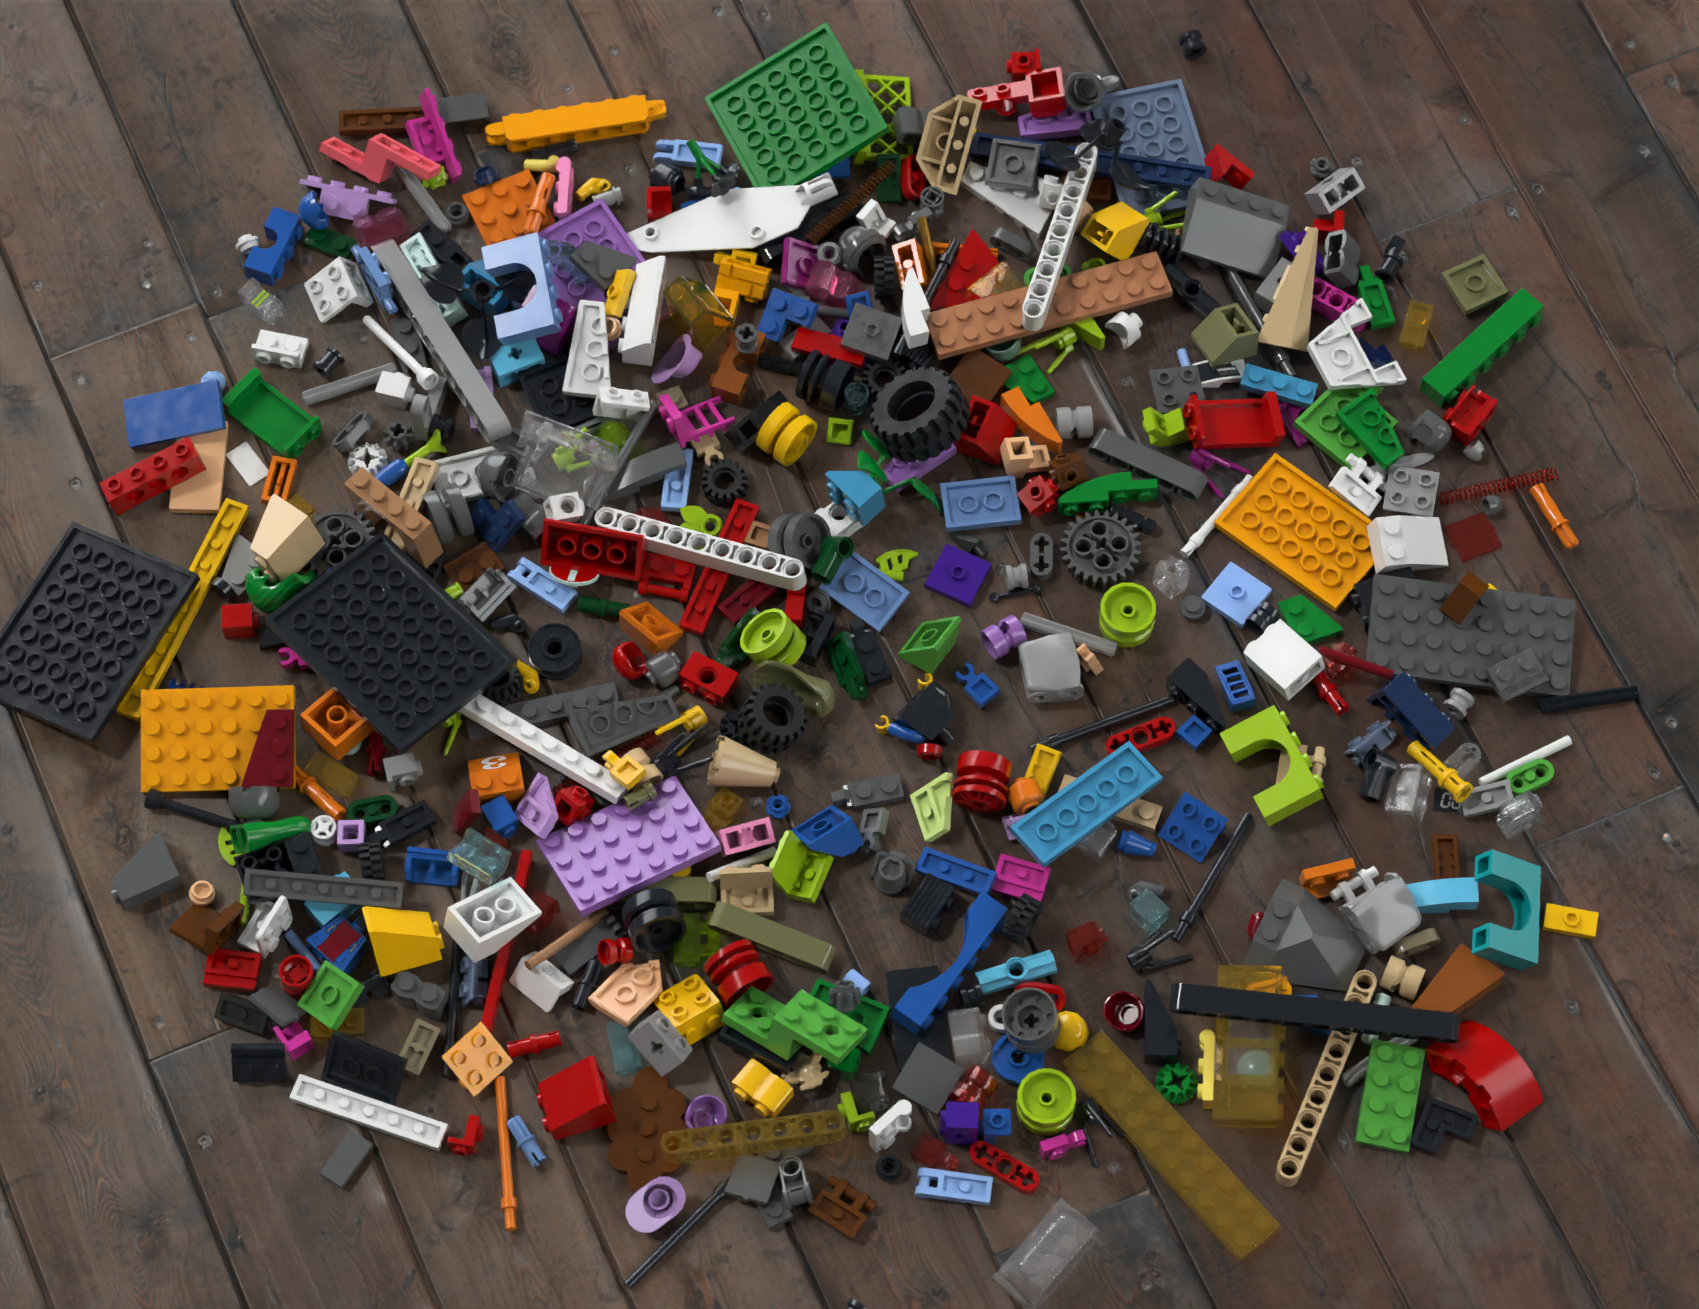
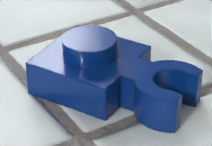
M966 663L965 670L969 674L961 675L959 671H956L955 679L961 684H966L963 692L981 709L1000 693V689L983 672L976 676L973 666L970 663Z

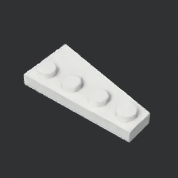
M970 161L961 177L960 185L982 201H988L995 206V210L1001 214L1005 213L1014 219V223L1021 228L1024 226L1032 232L1034 237L1039 239L1053 212V209L1042 208L1037 205L1040 191L1035 187L1033 192L985 186L987 168Z
M580 300L562 392L564 395L596 398L599 386L611 387L606 308L604 302Z

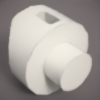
M1121 311L1105 323V328L1112 330L1118 335L1122 341L1123 349H1127L1136 340L1141 338L1139 328L1143 323L1136 313L1132 312L1130 315H1127Z

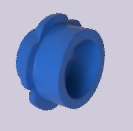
M773 795L766 801L765 810L774 819H782L790 812L791 804L788 803V798L784 795Z

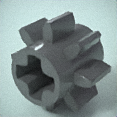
M401 419L399 422L394 423L390 421L388 430H383V435L386 438L384 440L385 446H392L395 452L402 449L408 450L409 442H414V436L411 434L413 432L412 426H405Z
M837 981L834 983V988H829V1004L835 1005V1010L839 1012L853 1011L855 1004L861 1003L860 987L854 988L853 981Z

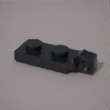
M859 617L850 619L849 627L852 632L850 637L868 687L891 679L892 673L873 632H871L869 627L864 629Z
M421 800L379 822V826L374 828L375 833L366 837L365 842L379 840L381 848H392L436 825L437 820L425 800Z

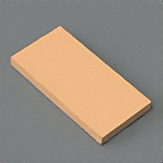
M225 421V430L189 437L198 450L207 470L171 488L170 513L218 514L222 500L229 428L228 421ZM185 438L176 440V443L179 442V441H181V440H183V439H185Z

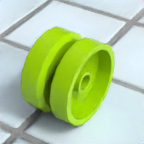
M1120 583L1112 586L1104 594L1100 604L1099 628L1103 637L1116 642L1117 646L1122 648H1133L1143 644L1151 636L1154 629L1156 602L1152 594L1143 586L1135 583Z
M776 608L765 610L756 615L746 625L740 638V647L757 666L764 660L778 661L792 666L803 654L806 646V636L782 610Z
M1051 1068L1037 1069L1029 1073L1021 1081L1017 1092V1116L1022 1125L1032 1133L1048 1136L1063 1131L1071 1123L1075 1112L1076 1092L1070 1078L1061 1071Z

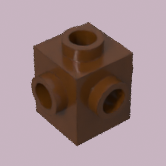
M1077 452L1071 454L1062 453L1057 455L1055 459L1048 461L1050 470L1047 471L1048 478H1051L1061 491H1070L1077 487V485L1089 481L1084 459Z

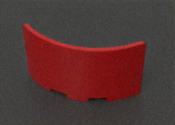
M1465 1020L1459 1026V1041L1457 1043L1434 1042L1425 1048L1431 1072L1445 1077L1457 1087L1461 1084L1470 1093L1467 1098L1474 1106L1484 1128L1503 1132L1543 1102L1540 1087L1523 1058L1504 1038L1483 1024L1472 1020Z

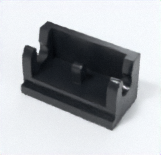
M817 608L812 609L802 630V633L806 636V646L798 661L816 667L826 647L825 644L829 641L836 627L835 614H830Z

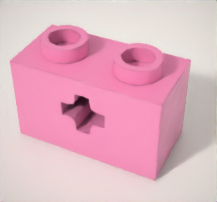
M769 817L715 832L722 851H720L721 857L776 842Z

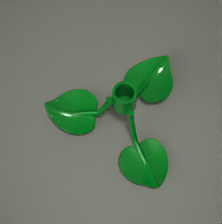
M863 429L862 435L870 446L879 453V460L876 463L864 450H860L858 453V470L869 472V476L882 487L883 484L880 480L888 483L889 478L880 468V465L885 457L891 461L893 456L887 452L877 437ZM917 477L913 479L908 478L882 490L884 495L901 486L910 484L936 506L938 515L942 513L935 493Z

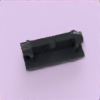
M379 968L366 974L368 979L361 982L365 987L352 1006L353 1010L370 1002L366 994L368 991H371L374 999L392 992L390 988L393 983L392 978L386 979L385 976L381 977Z

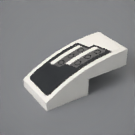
M1244 359L1213 367L1208 360L1192 364L1198 366L1202 388H1219L1222 383H1240L1245 370Z

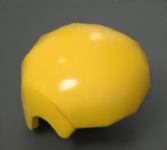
M1070 1011L1058 1013L1061 1023L1060 1036L1053 1046L1069 1052L1077 1047L1084 1046L1089 1036L1086 1021L1078 1013Z

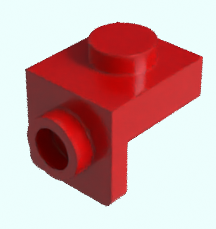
M469 1114L464 1139L448 1137V1149L453 1154L459 1156L475 1155L478 1141L482 1142L485 1134V1126H482L480 1116Z

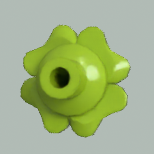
M441 165L438 175L428 180H420H422L425 188L430 187L432 190H435L440 186H445V180L449 178V175L445 172V167Z

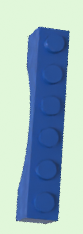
M982 891L963 919V946L957 960L946 972L936 979L923 985L910 987L896 1004L890 1017L915 1035L921 1028L926 1030L934 1019L931 1015L936 1008L941 1010L948 1001L949 997L946 994L949 990L955 991L964 978L961 974L964 970L970 971L978 961V958L975 956L979 950L985 952L993 939L990 936L994 930L999 933L1006 922L1004 916L1008 909Z

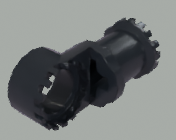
M1394 234L1384 251L1385 254L1381 266L1374 271V276L1381 279L1384 284L1385 282L1386 284H1393L1396 272L1404 265V261L1398 253H1400V249L1403 248V243L1406 240Z

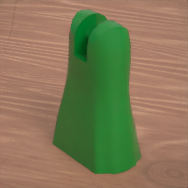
M294 816L270 822L236 824L230 826V837L236 854L249 853L273 842L281 841L306 831L309 833L311 823L306 817Z

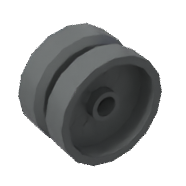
M456 482L443 487L442 495L445 503H443L440 495L435 490L422 494L427 516L433 525L441 546L454 541L455 536L452 525L461 538L475 533L468 505Z
M783 514L777 517L771 524L768 533V549L770 552L800 560L803 563L804 569H813L822 553V540L826 536H831L830 528L826 521L818 514Z

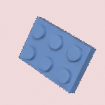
M1015 475L940 483L946 532L1021 524Z
M853 552L850 558L843 560L830 585L821 583L819 589L824 590L832 600L855 617H859L862 622L877 633L883 630L910 595L909 591L856 552Z

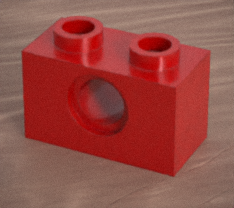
M694 650L679 673V682L682 689L690 694L696 693L702 696L707 703L724 708L739 685V673ZM707 678L714 680L710 684H705L702 682L704 679Z

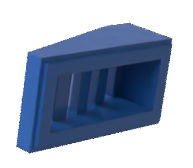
M1239 660L1214 667L1230 713L1255 706L1256 698ZM1236 669V672L1224 675L1223 671ZM1239 677L1237 681L1227 682L1228 679ZM1239 685L1242 686V688L1235 689V690H1232V691H1231V689H1230V688L1235 687V686H1239ZM1245 694V696L1234 698V695Z

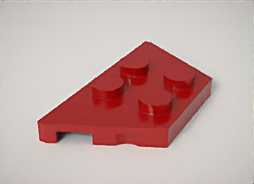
M972 229L930 305V312L993 295L1005 270L975 230Z

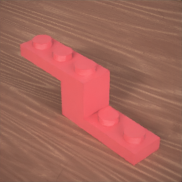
M382 133L369 139L365 153L336 137L321 142L319 149L329 159L339 161L346 165L349 170L361 173L374 183H381L391 178L395 165L413 172L417 178L428 180L438 175L441 169V165Z

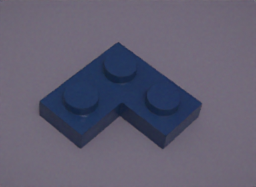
M481 498L470 511L473 525L494 553L500 552L527 519L514 500H506L499 511L496 512L487 498Z

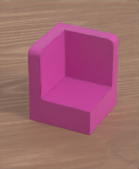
M299 1022L293 1023L282 1031L278 1026L273 1028L278 1041L285 1043V1052L291 1061L315 1048L312 1038L306 1030H303Z

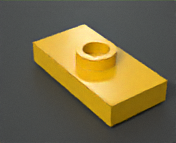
M631 269L617 270L613 283L607 291L606 317H622L636 276L635 271Z
M1037 743L1025 778H1031L1038 782L1045 799L1062 752Z
M1547 903L1542 930L1594 940L1599 913Z

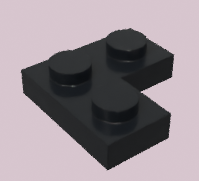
M1429 1096L1411 1140L1410 1147L1435 1156L1443 1133L1469 1143L1479 1116Z

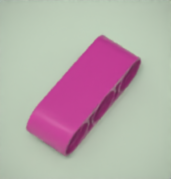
M1314 278L1313 292L1318 294H1313L1311 310L1335 322L1340 315L1350 309L1358 300L1324 280ZM1366 322L1351 328L1352 331H1362L1366 326Z

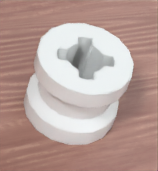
M320 815L312 821L311 833L316 844L322 847H329L337 841L338 829L333 818L327 815Z

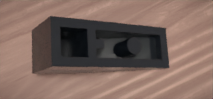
M1146 979L1144 986L1143 1063H1175L1177 1055H1182V1040L1177 1039V1029L1152 981Z

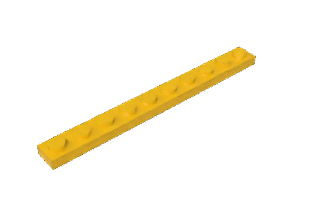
M229 498L225 499L189 568L190 571L199 575L200 581L116 709L117 714L141 723V690L159 688L211 587L210 583L218 574L234 542L235 536L239 533L250 512L248 505Z

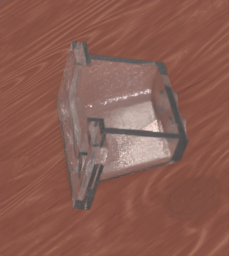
M525 410L521 422L519 443L526 445L513 477L511 487L524 491L534 498H542L544 500L549 496L578 491L579 499L583 500L585 506L600 474L613 478L617 467L619 446Z

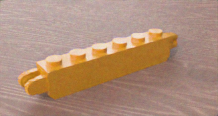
M631 95L627 98L606 99L595 103L585 102L575 106H559L555 109L535 110L523 114L513 113L509 116H503V122L486 126V142L489 146L507 145V150L516 153L536 148L542 149L544 146L559 142L564 144L570 139H576L577 143L646 133L650 128L649 122L666 117V107L664 100H646L645 95Z

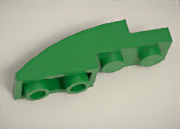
M1131 472L1115 473L1092 479L1061 496L1058 499L1057 513L1058 515L1074 516L1085 512L1095 514V510H1098L1100 514L1108 510V502L1122 504L1135 500L1140 502L1151 501L1157 498V479L1132 480Z

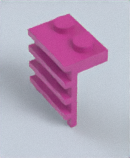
M668 393L658 397L661 404L658 407L659 415L662 421H666L669 432L673 434L681 448L687 447L685 442L694 440L697 443L700 441L699 437L706 434L712 437L714 436L713 431L722 429L725 432L728 430L727 426L736 423L734 417L724 420L714 406L722 402L720 396L681 411L678 410ZM708 408L717 423L710 425L700 410ZM694 413L703 428L696 431L687 415Z

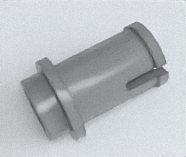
M614 186L611 187L612 190L592 196L593 202L602 198L607 206L616 203L620 205L624 198L620 188H614Z

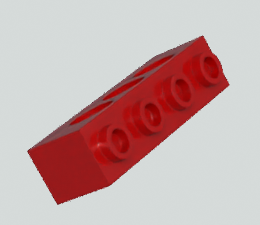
M187 437L99 484L107 501L118 516L207 469L191 439Z

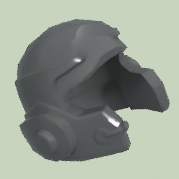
M854 226L847 229L838 241V246L842 252L841 260L844 270L851 273L856 272L862 278H866L867 275L857 266L859 258L870 245L873 246L874 256H886L887 244L885 236L875 229L868 230L862 226Z

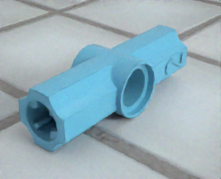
M1050 950L1024 958L1013 957L1005 964L976 972L975 978L976 982L980 983L983 995H987L1009 987L1015 988L1017 984L1023 981H1032L1057 973V967L1053 954ZM1013 969L1020 970L1023 974L1020 976H1013L1010 974V971Z

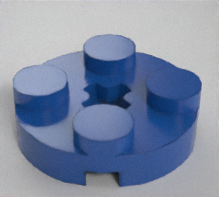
M1007 1034L998 1039L993 1047L992 1067L1003 1081L1019 1087L1021 1081L1029 1073L1037 1069H1043L1045 1056L1044 1052L1038 1054L1021 1052L1014 1048L1008 1040ZM1013 1054H1024L1023 1063L1016 1064L1013 1062Z

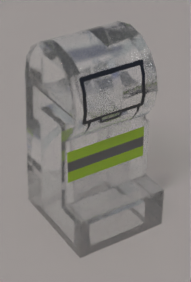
M253 277L237 292L240 304L270 325H273L286 312L282 302L263 289L260 283Z

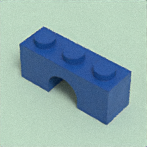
M273 207L264 224L266 238L275 241V245L267 249L253 246L243 265L246 278L272 287L277 279H281L284 273V265L287 259L290 260L292 258L294 245L297 239L300 240L304 233V226L298 214L277 207Z

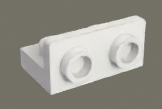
M260 329L257 342L252 344L251 351L253 359L260 363H275L285 368L295 367L301 369L309 341L307 338Z
M599 386L593 406V415L638 421L644 411H649L648 392Z

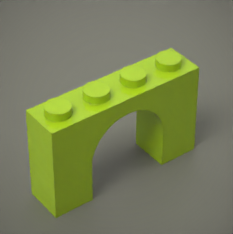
M1275 705L1219 733L1235 763L1268 748L1279 749L1289 755L1290 768L1284 779L1253 796L1268 826L1324 798L1320 790L1324 788V785L1319 775H1312L1309 768L1313 765L1307 753H1300L1298 749L1302 745L1295 731L1289 733L1286 726L1290 725V722L1284 711L1278 712Z

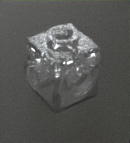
M1171 555L1166 561L1162 559L1155 566L1153 585L1172 600L1179 592H1184L1189 586L1191 570L1183 560L1176 559Z

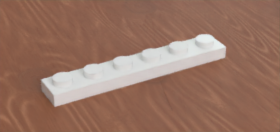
M299 1074L289 1097L290 1101L438 1152L449 1129L446 1123Z

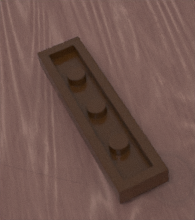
M422 107L339 110L340 136L407 133L406 121L425 117Z

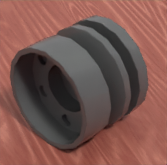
M1026 987L1016 990L1008 996L1003 1004L1001 1017L1008 1040L1014 1048L1029 1054H1038L1051 1048L1060 1036L1061 1023L1055 1002L1050 995L1039 988ZM1035 1021L1034 1028H1029L1031 1022Z

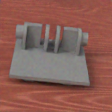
M1391 465L1382 510L1412 514V516L1433 517L1440 473Z

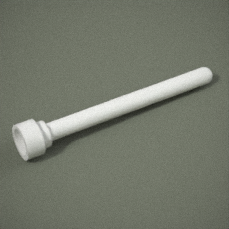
M371 316L363 318V323L416 374L419 385L425 390H430L437 385L439 375L433 369L423 368Z

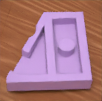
M538 772L514 813L519 821L543 839H546L559 817L548 778Z

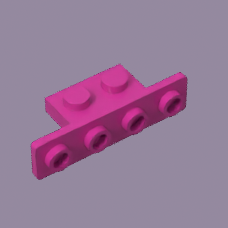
M426 88L419 96L425 117L408 120L405 123V127L414 151L437 164L443 163L445 171L449 175L450 184H454L461 176L462 167L455 158L453 142L446 134L445 121L443 117H440L437 110L436 97L431 94L429 88Z

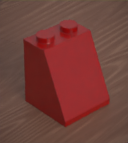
M594 1055L588 1056L538 1083L540 1093L536 1094L540 1109H544L546 1117L542 1118L546 1133L551 1132L555 1141L617 1122L605 1075Z

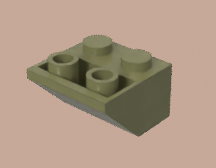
M1238 303L1215 308L1191 333L1192 340L1212 367L1257 355L1259 332Z

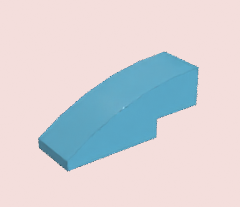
M1474 877L1438 879L1406 885L1420 913H1449L1450 909H1477L1479 903L1478 882L1474 881Z

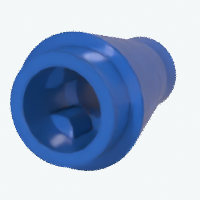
M1130 829L1129 831L1122 830L1116 850L1122 851V854L1152 858L1157 843L1149 841Z

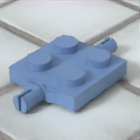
M358 244L354 245L351 248V252L357 259L356 262L361 267L363 277L383 310H388L389 314L396 313L398 308L392 300V297H394L390 287L392 282L387 272L380 270L379 266L381 264L375 253L371 254L366 246L361 248Z

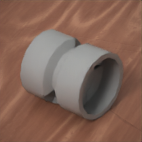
M1077 406L1075 410H1072L1070 407L1056 408V431L1062 440L1072 439L1074 435H1077L1079 439L1093 438L1091 406Z

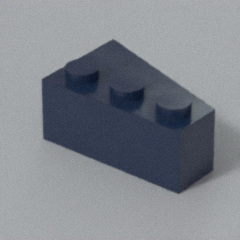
M1404 671L1392 677L1391 680H1387L1366 700L1371 705L1376 702L1386 711L1384 714L1385 718L1388 720L1394 718L1404 727L1402 732L1413 742L1419 741L1428 751L1438 746L1455 729L1448 715L1440 712L1434 705V700L1431 696L1423 693L1417 686L1415 678Z

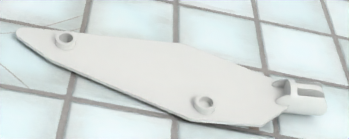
M829 173L801 185L729 189L728 193L723 196L708 197L627 233L638 251L647 253L755 248L798 229L811 206L838 195V192Z

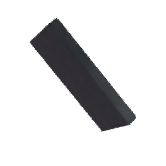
M938 965L885 971L890 1013L892 1014L894 1007L910 987L923 985L939 977ZM936 1008L931 1014L934 1019L926 1030L921 1028L916 1035L891 1018L898 1073L902 1071L918 1042L951 1061L944 1008L941 1010Z

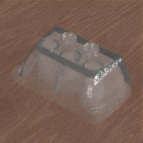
M1060 1198L992 1277V1281L1025 1308L1039 1309L1099 1239L1103 1231Z

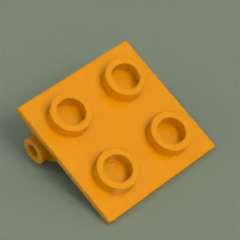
M479 1022L441 1056L459 1078V1084L462 1088L467 1089L473 1097L513 1063V1060L482 1022Z

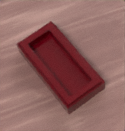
M469 789L453 808L455 834H464L481 813L478 789Z

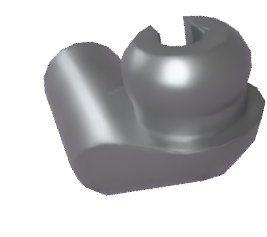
M1141 880L1128 889L1127 899L1132 903H1138L1148 895L1162 898L1164 885Z

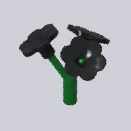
M694 138L688 141L686 145L696 160V177H694L693 186L683 188V192H686L685 194L698 196L710 194L713 198L727 194L729 189L736 183L735 179L738 176L740 164L732 161L727 167L722 164L718 165L704 156ZM701 163L712 176L711 179L714 183L710 187L703 186Z

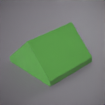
M960 616L922 622L898 653L899 657L932 675L956 643L962 621Z

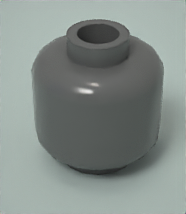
M662 650L646 662L648 672L645 673V676L653 686L658 684L662 688H667L679 679V673L684 665L673 651Z

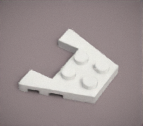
M1363 298L1358 299L1350 309L1340 315L1332 325H1329L1306 348L1329 390L1402 385L1407 380L1397 361L1373 369L1351 328L1368 322L1372 318Z

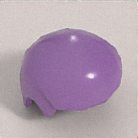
M709 1094L695 1098L685 1113V1123L688 1130L695 1136L702 1138L717 1135L727 1120L725 1104L718 1097Z

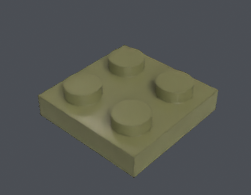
M1485 254L1441 273L1442 281L1464 315H1468L1508 297L1509 291Z

